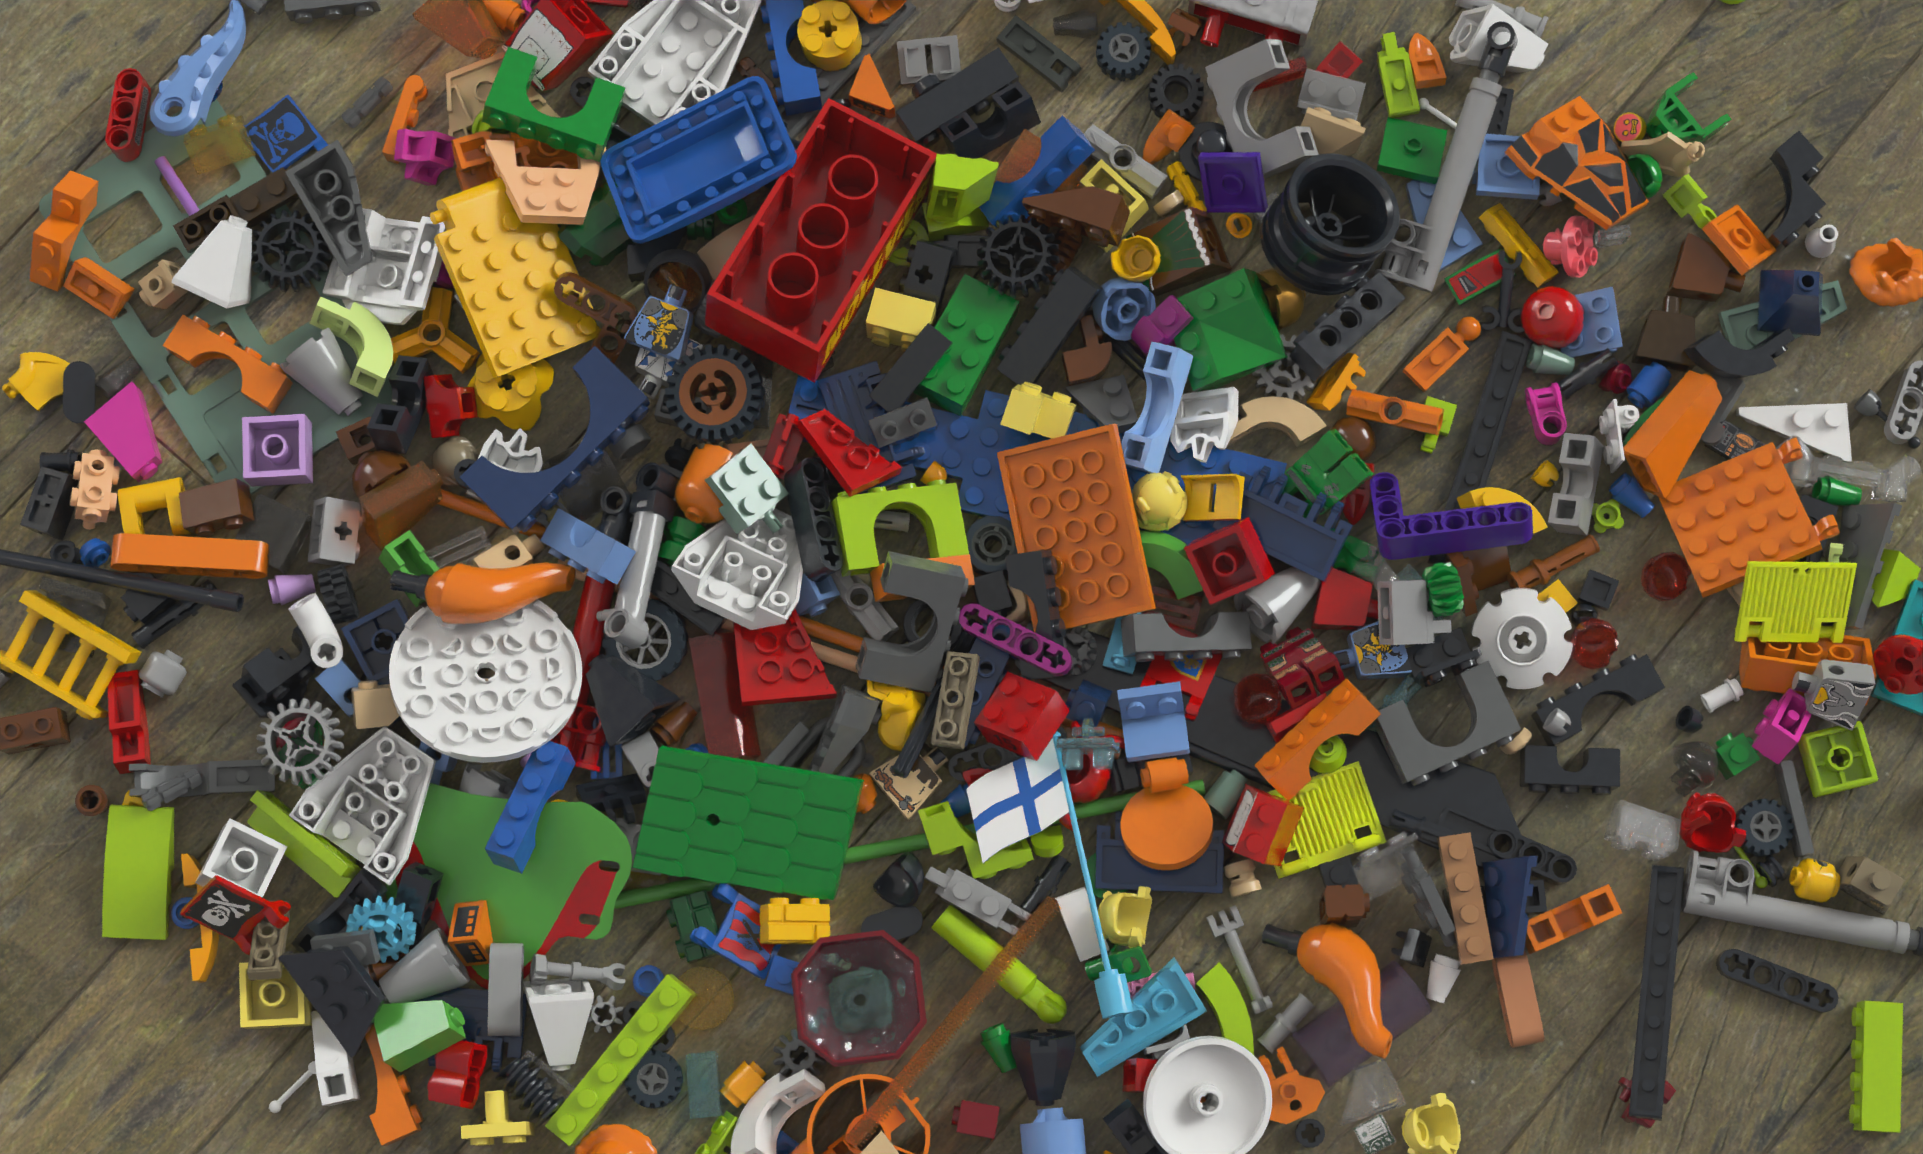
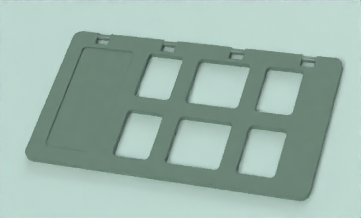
M213 97L205 124L200 119L191 131L179 136H166L153 127L144 133L142 150L135 160L123 162L112 153L80 173L99 182L97 205L84 222L70 254L73 263L75 260L87 257L124 281L174 249L180 250L186 261L191 257L194 252H187L173 225L189 217V215L180 212L161 182L163 175L154 163L161 156H165L172 168L176 169L214 144H220L239 171L240 180L198 206L200 210L225 195L232 197L267 176L216 98ZM182 110L172 115L171 117L179 115L182 112ZM53 191L45 195L39 202V210L45 219L51 214ZM142 193L160 219L162 229L111 262L104 263L84 234V226L134 194ZM286 204L275 210L277 213L275 216L278 219L281 218L282 210H286L289 216H292ZM299 231L300 244L306 245L309 249H314L303 231ZM292 246L290 251H296L295 247ZM280 259L270 265L271 268L279 272L282 271ZM308 262L299 263L295 271L304 267ZM319 270L317 273L321 277V281L318 282L314 278L310 279L319 295L345 307L342 299L322 293L328 272ZM260 273L251 277V299L248 304L226 309L210 301L207 306L188 317L190 319H193L194 316L201 318L211 325L208 329L210 331L222 323L228 324L244 350L246 346L255 350L263 356L261 361L269 366L272 362L278 365L287 362L285 359L307 340L313 337L316 341L322 336L320 334L322 329L311 325L309 321L272 345L265 342L247 314V308L275 290L269 287L268 281L262 282L258 278ZM128 301L124 305L127 313L119 318L117 316L115 319L110 318L112 324L215 483L237 478L248 484L243 479L242 417L305 414L312 422L314 456L339 440L336 431L369 416L372 417L377 403L391 405L392 387L388 378L393 369L392 365L378 397L361 390L363 398L359 401L362 406L349 416L345 412L338 415L288 374L286 376L293 384L274 414H271L248 400L241 393L242 373L239 366L196 394L189 395L168 363V359L172 354L163 347L164 342L174 327L158 337H151ZM335 336L353 373L357 364V356L353 348L346 341ZM167 377H170L177 388L176 391L169 395L160 383ZM218 454L227 466L220 473H218L211 462V459ZM250 486L251 496L266 486Z

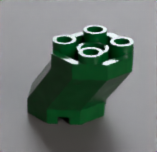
M607 180L593 191L583 225L558 224V227H561L558 231V237L574 255L581 259L585 254L592 259L589 263L594 266L609 265L615 256L627 248V244L634 243L625 230Z

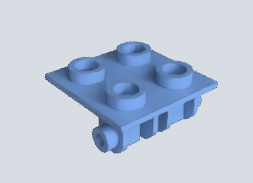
M1613 287L1575 295L1584 309V326L1574 342L1565 348H1561V353L1574 358L1605 351L1606 348H1609L1612 353L1617 352V348L1623 347Z

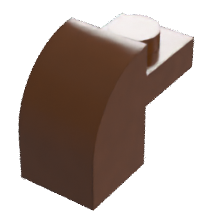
M1092 315L1084 316L1079 322L1084 348L1066 351L1062 354L1068 386L1099 380L1109 367L1112 344L1111 342L1099 344V342L1103 341L1102 330L1097 323L1094 324Z

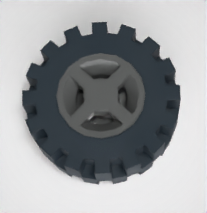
M1118 22L1116 26L1110 25L1105 32L1101 33L1096 47L1097 64L1102 68V72L1105 75L1107 73L1110 75L1111 79L1120 78V81H1125L1126 78L1133 80L1136 75L1140 76L1149 64L1151 44L1148 41V35L1146 32L1142 33L1139 26L1132 27V23L1127 22L1126 25H1122V22Z
M1759 799L1747 803L1737 812L1734 828L1746 830V838L1742 844L1744 852L1754 854L1753 856L1766 857L1780 852L1788 845L1793 836L1791 833L1794 829V824L1790 823L1792 816L1790 813L1787 814L1785 811L1787 808L1784 805L1777 804L1778 801Z
M650 1050L625 1079L624 1083L627 1093L637 1104L643 1107H665L673 1102L681 1092L683 1083L681 1067L669 1054Z

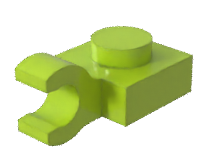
M1689 174L1684 175L1663 194V197L1681 218L1690 214L1694 222L1701 229L1717 217L1712 209L1702 204L1708 196Z
M1427 396L1424 405L1444 409L1443 422L1438 436L1447 437L1457 405ZM1425 433L1420 451L1432 454L1438 436Z

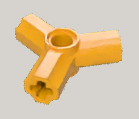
M437 287L431 288L419 327L391 338L394 363L399 355L421 357L433 352L462 374L471 368L479 352L449 330L454 297L453 291ZM440 330L441 335L438 340L427 341L426 337L430 331Z

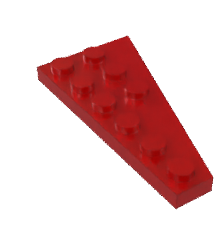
M796 609L793 610L786 623L750 630L733 622L741 706L836 698L837 693L826 676L824 666L811 645V640Z

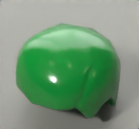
M1638 153L1629 156L1627 162L1646 198L1649 199L1655 196L1662 183V171L1659 163L1648 154Z

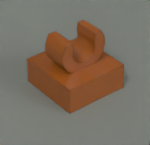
M1177 8L1172 12L1168 24L1173 26L1169 30V34L1173 38L1176 31H1182L1185 35L1182 45L1186 46L1191 42L1192 35L1196 36L1200 32L1205 20Z

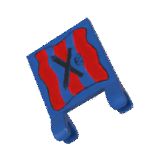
M727 883L715 885L712 896L731 906L716 936L705 927H699L692 931L690 940L712 950L761 980H765L771 968L774 955H777L782 944L760 943V905L741 895Z

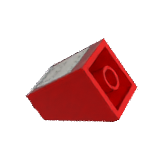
M540 0L502 48L507 51L508 47L537 56L535 75L531 84L545 91L557 88L607 42L614 33L583 0Z
M1245 784L1222 843L1233 852L1262 864L1281 866L1304 807Z

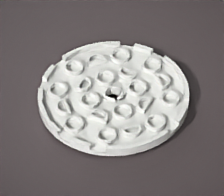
M540 600L534 601L515 613L498 620L465 625L444 623L442 618L435 616L427 606L426 608L422 607L407 621L404 630L394 643L389 664V683L392 699L399 716L410 731L423 743L444 755L464 761L480 763L500 762L519 758L539 749L553 739L567 724L575 710L581 692L582 661L577 642L570 629L568 630L559 620L556 612ZM482 668H490L495 672V675L489 678L488 681H485V679L478 676L477 672Z

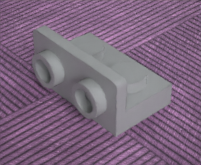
M1307 68L1297 107L1302 108L1301 113L1303 114L1306 113L1308 107L1312 109L1320 107L1331 112V116L1342 120L1350 118L1357 121L1366 83Z

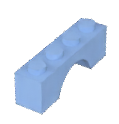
M1151 342L1143 369L1147 386L1144 407L1136 424L1131 429L1125 431L1121 443L1125 465L1131 469L1147 473H1159L1193 360V355L1180 348Z

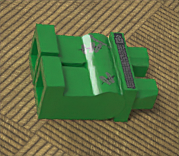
M1336 429L1329 430L1307 453L1284 472L1288 476V481L1282 494L1285 492L1294 496L1300 491L1307 500L1304 502L1309 505L1303 515L1304 518H1307L1320 492L1327 495L1326 503L1320 512V515L1328 513L1334 504L1338 501L1341 502L1374 475L1357 453L1349 455L1353 449ZM1339 462H1341V464L1330 473V470L1333 469Z

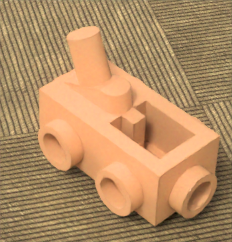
M98 449L91 450L89 454L83 453L81 461H75L73 479L79 481L78 488L72 487L70 506L76 507L75 519L83 520L82 526L88 530L94 529L95 524L98 522L106 523L109 511L115 512L117 493H112L111 487L112 484H118L120 466H114V457L108 456L105 451Z

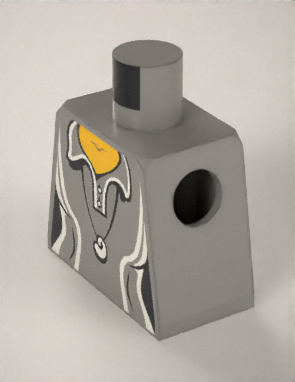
M1826 659L1819 661L1813 675L1797 671L1792 681L1793 690L1804 692L1806 709L1809 713L1848 730H1853L1875 686L1872 665Z

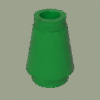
M1829 475L1817 477L1812 488V498L1834 506L1859 505L1862 497L1861 488Z
M998 1023L983 1030L980 1033L983 1039L980 1043L991 1056L1001 1073L1017 1067L1011 1051L1009 1028L1006 1029L1003 1023Z

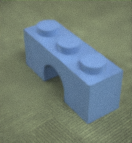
M560 508L557 509L540 540L551 547L548 553L564 562L569 557L568 565L583 573L588 568L589 571L586 575L602 584L607 579L618 585L636 553L631 548Z

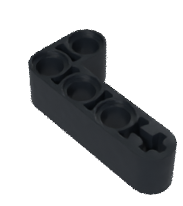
M808 457L785 473L784 483L789 493L787 497L803 571L811 581L821 582L843 566V554L830 494L840 488L841 485L821 458Z

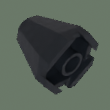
M1050 1028L1046 1029L1047 1032H1038V1029H1027L1011 1033V1051L1028 1099L1035 1101V1105L1052 1106L1055 1104V1100L1061 1099L1076 1049L1075 1031Z

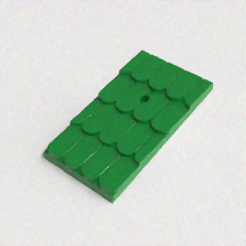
M661 746L658 749L632 868L677 877L686 876L722 884L730 883L777 893L785 892L819 898L821 900H834L837 895L864 780Z

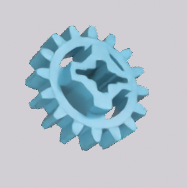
M377 896L375 903L365 898L363 907L357 904L354 906L353 914L348 916L346 932L361 931L360 925L363 926L362 930L374 929L381 962L385 963L387 956H391L396 961L399 958L400 952L407 954L409 946L414 944L417 922H412L414 915L412 911L404 913L405 903L396 906L393 905V897H390L387 902H383L381 896Z

